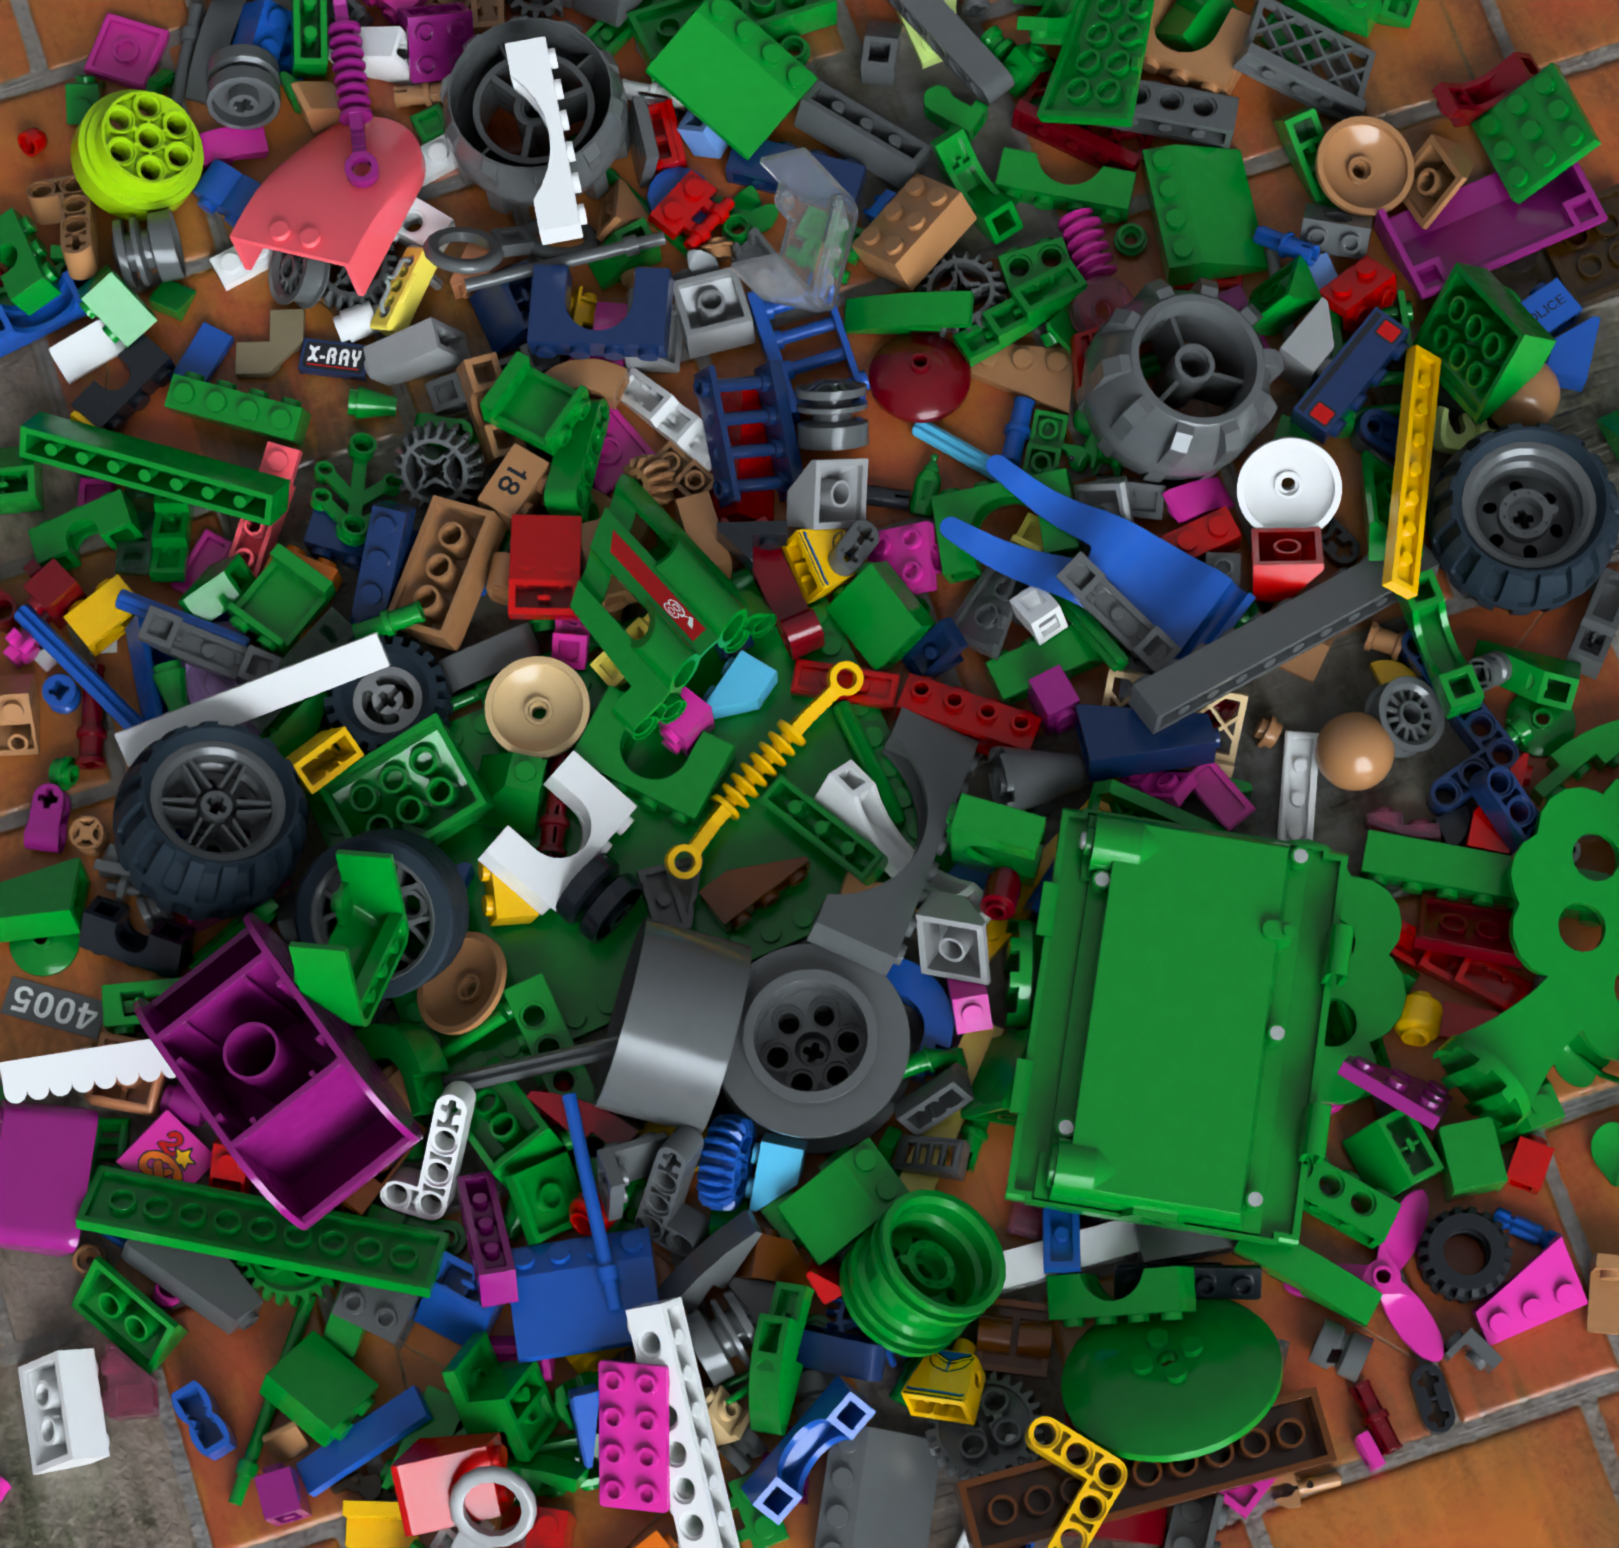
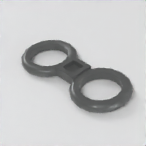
M533 219L524 226L491 229L490 233L470 227H449L437 230L427 237L423 244L425 257L436 267L454 273L476 274L489 271L498 266L503 257L531 254L545 260L598 247L600 240L596 238L597 232L590 225L584 224L581 225L583 238L581 239L584 242L580 245L573 247L542 245L535 238L540 233L537 219ZM451 242H470L484 247L489 253L474 259H461L444 254L438 248Z

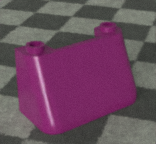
M0 1100V1248L54 1257H62L76 1250L81 1229H76L75 1219L88 1189L98 1126L97 1110L23 1101L11 1103L8 1100Z

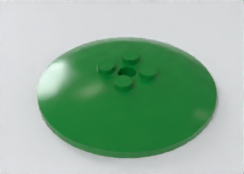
M1196 1299L1197 1312L1183 1313V1320L1161 1321V1315L1158 1314L1150 1315V1322L1128 1323V1317H1117V1324L1115 1325L1094 1324L1077 1341L1066 1359L1061 1377V1394L1064 1408L1071 1423L1083 1437L1115 1456L1143 1462H1173L1212 1453L1247 1434L1265 1417L1273 1406L1283 1379V1360L1279 1343L1274 1333L1261 1317L1245 1306L1229 1299ZM1166 1361H1176L1167 1366H1161Z

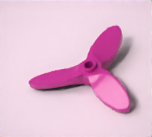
M1420 1189L1409 1193L1400 1202L1402 1205L1385 1241L1378 1246L1375 1261L1369 1265L1334 1264L1382 1293L1380 1305L1388 1322L1401 1340L1422 1359L1429 1362H1439L1444 1355V1342L1441 1333L1421 1299L1401 1281L1400 1273L1421 1239L1428 1216V1196L1424 1190ZM1376 1275H1385L1387 1283H1380ZM1283 1282V1288L1288 1293L1296 1297L1308 1299L1300 1294V1290Z

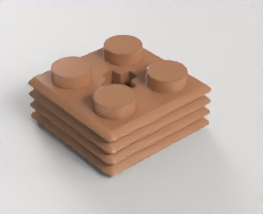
M102 1032L97 1047L143 1039ZM161 1071L159 1078L155 1081L147 1082L139 1075L137 1081L132 1085H123L116 1077L115 1084L108 1089L98 1087L94 1081L92 1089L85 1092L84 1099L90 1105L156 1117L167 1077Z

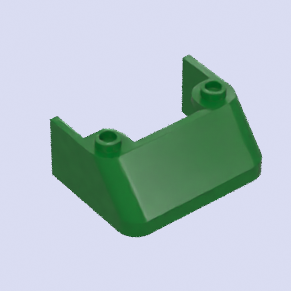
M338 849L335 855L342 882L338 890L334 891L331 897V910L336 914L337 925L327 945L291 941L288 947L294 967V983L299 987L300 992L352 1026L367 1027L407 946L409 924L393 854Z

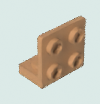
M1596 1253L1590 1259L1586 1316L1587 1332L1619 1336V1255Z

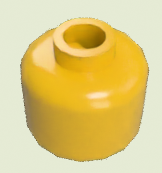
M1418 990L1406 995L1402 1015L1395 1023L1394 1031L1408 1045L1418 1047L1428 1045L1429 1042L1434 1041L1440 1034L1443 1006L1426 991Z

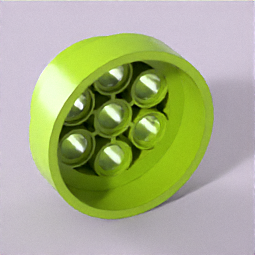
M129 89L104 96L85 114L74 133L71 143L70 156L73 172L84 193L104 211L129 220L130 216L135 215L138 221H147L148 212L167 208L174 212L183 204L195 188L203 170V145L191 118L175 101L155 92ZM139 110L148 112L150 116L141 114ZM110 121L117 122L122 130L114 128ZM167 126H170L176 134L172 133ZM139 139L149 142L151 148L143 146ZM111 153L119 154L123 161L116 160ZM169 157L178 160L181 166L172 164ZM141 171L148 172L153 180L145 178Z

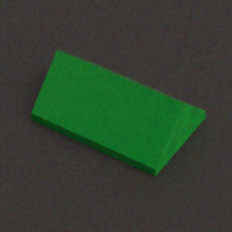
M1365 450L1361 454V497L1369 561H1383L1385 559L1394 469Z
M100 1256L93 1260L71 1304V1307L150 1375L155 1372L189 1332Z

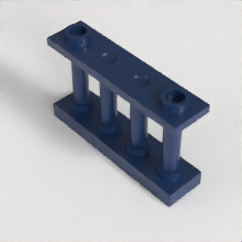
M769 360L755 368L754 376L717 379L715 365L707 366L693 375V390L699 401L714 477L713 491L718 499L720 509L741 500L740 493L775 489L778 492L780 502H787L789 488L803 472L781 360ZM755 389L758 392L761 409L724 412L720 393ZM763 423L765 425L768 442L730 446L727 426ZM765 456L771 458L774 476L737 480L733 460Z

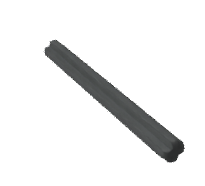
M619 1035L441 1076L443 1087L445 1090L451 1082L464 1081L470 1084L473 1089H479L613 1058Z

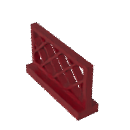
M1049 57L1055 66L1057 60ZM1051 70L1041 72L1023 100L1020 99L1014 108L1011 127L1100 170L1103 166L1136 172L1137 174L1138 167L1142 162V150L1149 149L1156 136L1130 131L1117 133L1116 129L1109 128L1111 135L1100 137L1094 134L1091 127L1097 125L1041 122L1037 116L1039 107L1031 104L1034 98L1044 96L1049 82L1047 76ZM1137 138L1140 149L1136 154L1123 148L1121 141Z

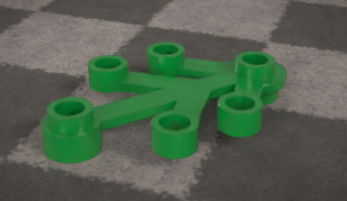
M364 432L352 435L348 444L347 452L353 461L350 486L335 472L334 465L328 461L317 462L313 471V478L316 482L328 484L348 505V513L344 512L332 500L331 492L322 487L313 490L310 505L317 511H325L337 524L335 528L336 536L341 542L349 546H360L366 541L371 513L362 516V508L385 495L390 497L397 496L401 491L399 486L403 483L402 479L393 478L394 473H388L384 475L380 482L364 490L367 462L374 457L377 447L374 437ZM320 471H326L328 474H322ZM387 483H393L396 486L392 487L389 486ZM320 497L325 499L326 501H320L317 498ZM385 500V501L397 503V502H395V501H393V500Z

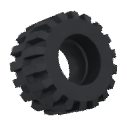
M1459 1206L1453 1207L1449 1212L1445 1210L1440 1213L1423 1231L1416 1248V1254H1418L1416 1265L1417 1270L1421 1269L1422 1281L1424 1284L1428 1282L1432 1286L1430 1291L1435 1295L1439 1292L1444 1295L1443 1299L1449 1302L1453 1299L1459 1300V1303H1468L1470 1300H1474V1302L1482 1300L1503 1282L1511 1267L1510 1258L1513 1256V1249L1509 1248L1508 1245L1511 1240L1509 1234L1503 1233L1501 1230L1503 1224L1499 1220L1494 1222L1490 1219L1492 1214L1487 1211L1483 1213L1476 1212L1477 1207L1469 1206L1467 1209H1462ZM1457 1235L1467 1236L1480 1245L1484 1253V1265L1479 1272L1472 1275H1464L1449 1267L1443 1255V1247L1450 1237Z

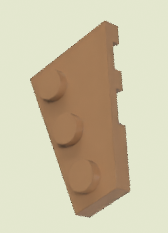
M1010 344L1003 350L970 368L971 378L1007 393L1013 392L1020 396L1028 397L1034 400L1038 406L1042 404L1058 411L1059 414L1069 415L1073 365L1072 355L1065 348Z

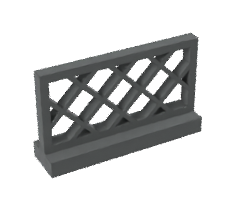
M1256 0L1241 51L1235 56L1232 68L1340 122L1350 117L1360 116L1364 112L1367 101L1363 100L1376 52L1275 0ZM1263 8L1273 12L1278 23L1268 25L1262 14ZM1296 24L1302 27L1306 38L1297 40L1290 25ZM1281 28L1288 44L1278 46L1271 31ZM1263 34L1270 49L1266 50L1254 44L1255 36ZM1325 39L1331 42L1335 52L1326 55L1319 40ZM1310 43L1317 57L1310 61H1307L1300 47ZM1292 49L1299 64L1295 65L1285 60L1282 52ZM1353 53L1364 59L1362 68L1355 70L1348 54ZM1336 58H1339L1346 72L1336 76L1329 62ZM1320 64L1328 79L1324 80L1316 76L1311 67ZM1349 79L1355 93L1352 94L1344 90L1340 81Z

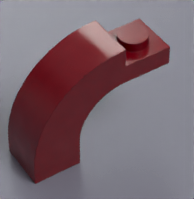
M1513 52L1495 68L1474 80L1465 83L1440 82L1431 91L1437 99L1436 106L1439 111L1450 119L1454 127H1464L1471 125L1473 121L1541 70L1530 53Z

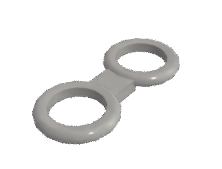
M496 1465L480 1466L464 1473L452 1487L449 1498L451 1519L459 1530L450 1548L508 1547L522 1540L534 1526L537 1515L535 1494L526 1480L514 1471ZM481 1483L503 1485L511 1490L519 1500L522 1512L521 1517L515 1525L505 1530L492 1531L482 1528L472 1521L466 1512L464 1501L466 1494L471 1488Z

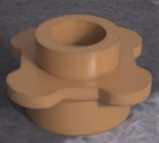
M715 237L709 239L706 245L700 248L702 251L713 255L717 261L732 258L731 249L734 242L726 241V237Z

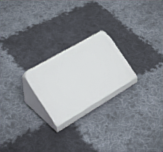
M100 319L48 349L68 384L73 383L116 358L126 348L120 340L114 343L102 330L105 324Z

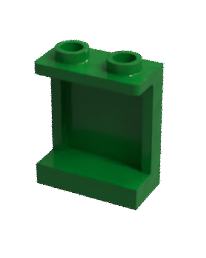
M517 351L481 401L480 407L484 421L554 456L560 446L564 447L567 445L572 436V429L578 420H583L587 416L591 402L587 387L580 385L576 390L531 367L529 357Z
M278 543L270 552L272 561L236 604L230 602L226 609L230 616L229 622L237 630L244 634L250 631L258 637L256 642L267 652L273 653L276 650L285 657L336 595V591L332 581Z

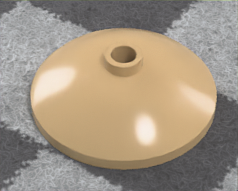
M532 656L509 664L493 679L485 699L486 722L497 743L510 753L514 752L543 759L556 757L573 747L584 733L590 717V698L582 678L569 665L551 657ZM537 709H543L546 711V714L543 718L536 719L533 717L534 712Z

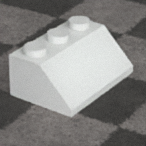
M94 1348L57 1350L18 1367L33 1475L83 1466L110 1456V1439L106 1432L103 1412L104 1401L100 1392L99 1366L95 1359Z

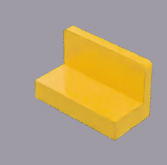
M343 1500L342 1515L347 1518L345 1546L347 1548H409L415 1539L420 1540V1535L405 1537L398 1502Z

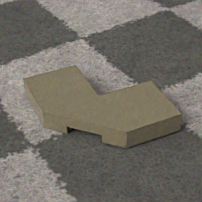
M304 309L270 310V341L236 342L235 374L237 378L272 377L293 353L296 354L302 348L306 325Z

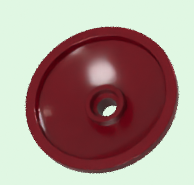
M925 332L903 334L885 343L873 357L869 368L870 391L877 404L895 418L913 423L933 422L949 416L965 401L971 385V369L956 345L950 340ZM923 363L925 365L922 367H918L915 364Z

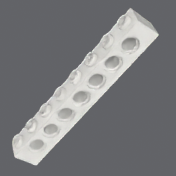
M680 1296L644 1303L625 1310L627 1328L632 1337L636 1354L635 1362L667 1365L669 1367L670 1512L674 1517L678 1546L679 1548H740L682 1298Z

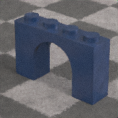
M534 264L527 343L532 354H536L541 358L570 355L572 358L581 360L588 359L590 356H604V358L614 361L622 360L624 357H638L640 360L648 362L657 361L658 358H668L674 287L670 268L636 267L633 303L628 315L619 324L609 329L589 330L576 324L570 317L573 278L568 265Z

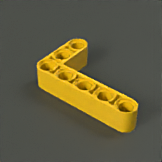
M1041 1416L1031 1422L1025 1431L1027 1446L1033 1452L1083 1482L1045 1548H1064L1060 1538L1065 1530L1074 1531L1078 1535V1548H1088L1126 1482L1127 1468L1119 1458L1049 1416ZM1045 1425L1051 1429L1053 1439L1050 1444L1042 1445L1036 1441L1034 1437L1036 1426ZM1070 1445L1080 1446L1084 1450L1085 1460L1083 1464L1075 1465L1068 1460L1066 1451ZM1103 1465H1110L1116 1470L1118 1478L1114 1485H1107L1101 1481L1099 1470ZM1089 1497L1097 1502L1099 1511L1095 1518L1085 1517L1081 1513L1080 1503L1083 1498Z

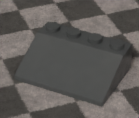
M864 1426L853 1440H843L831 1446L828 1450L814 1548H928L939 1467L935 1460L937 1455L932 1456L928 1447L931 1442H928L925 1437Z

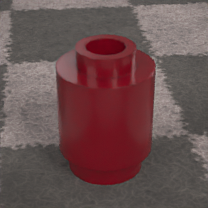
M999 867L987 877L980 908L986 916L993 920H1007L1015 914L1022 888L1020 876L1015 870L1008 867Z

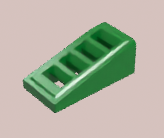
M98 1118L88 1189L100 1163L116 1162L115 1160L129 1147L131 1128L129 1118ZM103 1133H120L119 1137H102ZM102 1147H118L117 1151H101ZM116 1162L115 1166H108V1167L123 1169L117 1162Z

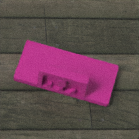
M604 1359L598 1363L600 1505L604 1507L666 1513L670 1510L669 1367L667 1365Z

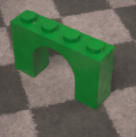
M1048 467L1043 469L1040 474L1030 475L1050 489L1075 500L1072 478L1066 468ZM981 481L974 484L973 488L963 490L948 488L942 490L939 495L931 496L942 573L949 584L977 579L983 572L981 562L942 536L940 524L943 519L950 516L956 517L980 529L987 516L998 508L1007 505L1027 507L999 482ZM1038 515L1045 553L1074 558L1080 551L1084 554L1082 541L1061 531Z
M609 685L574 751L624 795L627 793L637 798V803L640 806L653 812L658 808L668 813V818L674 823L683 827H687L690 824L697 828L712 801L711 797L717 792L736 756L734 745L702 731L687 761L675 774L662 779H647L638 776L623 761L624 746L630 734L611 714L614 704L625 692Z
M961 793L959 803H951L946 823H948L946 851L951 852V864L989 875L996 868L1008 867L1019 874L1021 884L1033 887L1043 856L1044 845H1040L1046 826V817Z

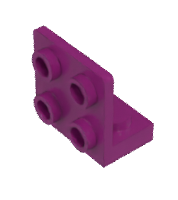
M462 2L397 8L398 22L407 31L409 80L412 83L443 80V78L451 73L454 64L463 53L462 45L473 36L472 10Z

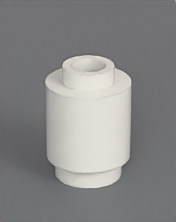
M367 300L364 305L356 304L351 308L340 310V315L332 317L341 341L350 340L352 343L379 333V330L370 328V323L379 305L371 306L370 301Z

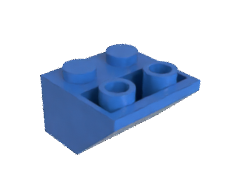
M256 0L244 4L232 45L249 44L259 46L269 51L278 61L280 72L285 71L292 75L291 11L272 0ZM295 77L300 81L304 79V77Z
M445 1251L430 1298H421L414 1321L463 1346L474 1332L486 1331L487 1335H489L505 1304L482 1308L473 1266Z

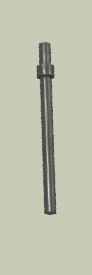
M197 3L191 4L187 24L182 27L180 35L182 46L170 94V99L182 106L204 6ZM167 126L175 134V131L170 126Z
M663 231L636 237V234L623 237V241L466 278L464 282L467 292L533 277L534 264L568 265V268L624 254H627V257L641 254L640 250L665 245L666 240Z

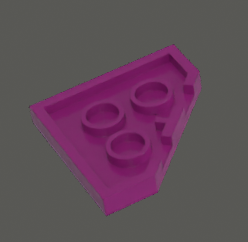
M1348 1055L1337 1072L1338 1075L1434 1130L1453 1100V1097L1447 1094L1449 1090L1434 1080L1426 1082L1398 1068L1390 1069L1372 1063L1370 1060L1356 1055V1057Z

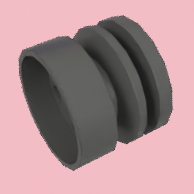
M170 208L148 212L147 229L141 228L135 215L129 217L130 232L127 231L122 218L112 221V248L116 265L125 283L131 289L138 287L137 272L140 273L145 286L151 285V269L157 268L163 282L186 277L182 244Z
M833 378L816 380L812 383L796 386V398L807 400L797 403V412L812 415V418L797 423L798 447L807 450L830 451L854 449L868 445V419L853 416V413L868 408L867 400L858 399V397L867 395V384Z
M731 1289L722 1293L730 1307L726 1311H722L715 1298L710 1300L714 1318L709 1321L698 1309L686 1314L694 1353L714 1387L735 1376L731 1358L737 1355L748 1368L751 1363L745 1350L753 1347L757 1322L746 1304L739 1300Z

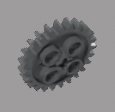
M993 1371L989 1380L985 1381L980 1407L986 1424L991 1431L995 1446L999 1451L997 1456H993L978 1417L974 1425L926 1418L928 1428H930V1430L925 1432L928 1442H931L928 1445L932 1456L937 1455L935 1460L939 1468L946 1466L945 1470L948 1477H952L958 1472L959 1480L963 1481L969 1477L974 1478L1016 1467L1022 1463L1033 1462L1030 1453H1037L1027 1446L1025 1431L1031 1422L1042 1416L1040 1415L1042 1408L1040 1402H1035L1036 1399L1032 1390L1025 1392L1022 1381L1012 1386L1013 1382L1009 1374L1002 1381H998L996 1371ZM995 1403L1004 1404L999 1410H989L990 1406ZM1045 1425L1035 1427L1034 1437L1037 1442L1045 1441V1434L1041 1429ZM1007 1434L1017 1435L1014 1440L1009 1442L1001 1440ZM972 1448H982V1451L977 1455L967 1454Z

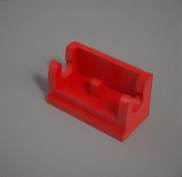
M672 99L648 105L659 151L654 178L657 174L668 168H687L681 136L677 130L678 123Z

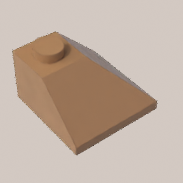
M1434 134L1430 135L1413 157L1414 179L1410 191L1403 199V203L1420 227L1425 230L1428 229L1468 179L1475 165L1459 142Z

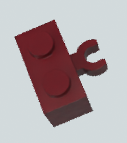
M54 558L43 568L34 559H31L22 567L31 578L23 585L29 594L26 602L48 624L52 622L61 630L68 624L63 616L68 613L70 606L78 600H85L87 596L77 581Z

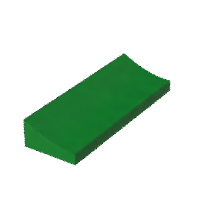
M666 0L626 13L627 23L647 68L705 0ZM730 0L776 42H781L790 35L800 36L837 24V0Z

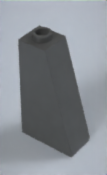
M128 1239L125 1242L121 1257L126 1263L177 1297L230 1335L239 1328L245 1331L260 1318L258 1314L264 1302L263 1299L230 1259Z

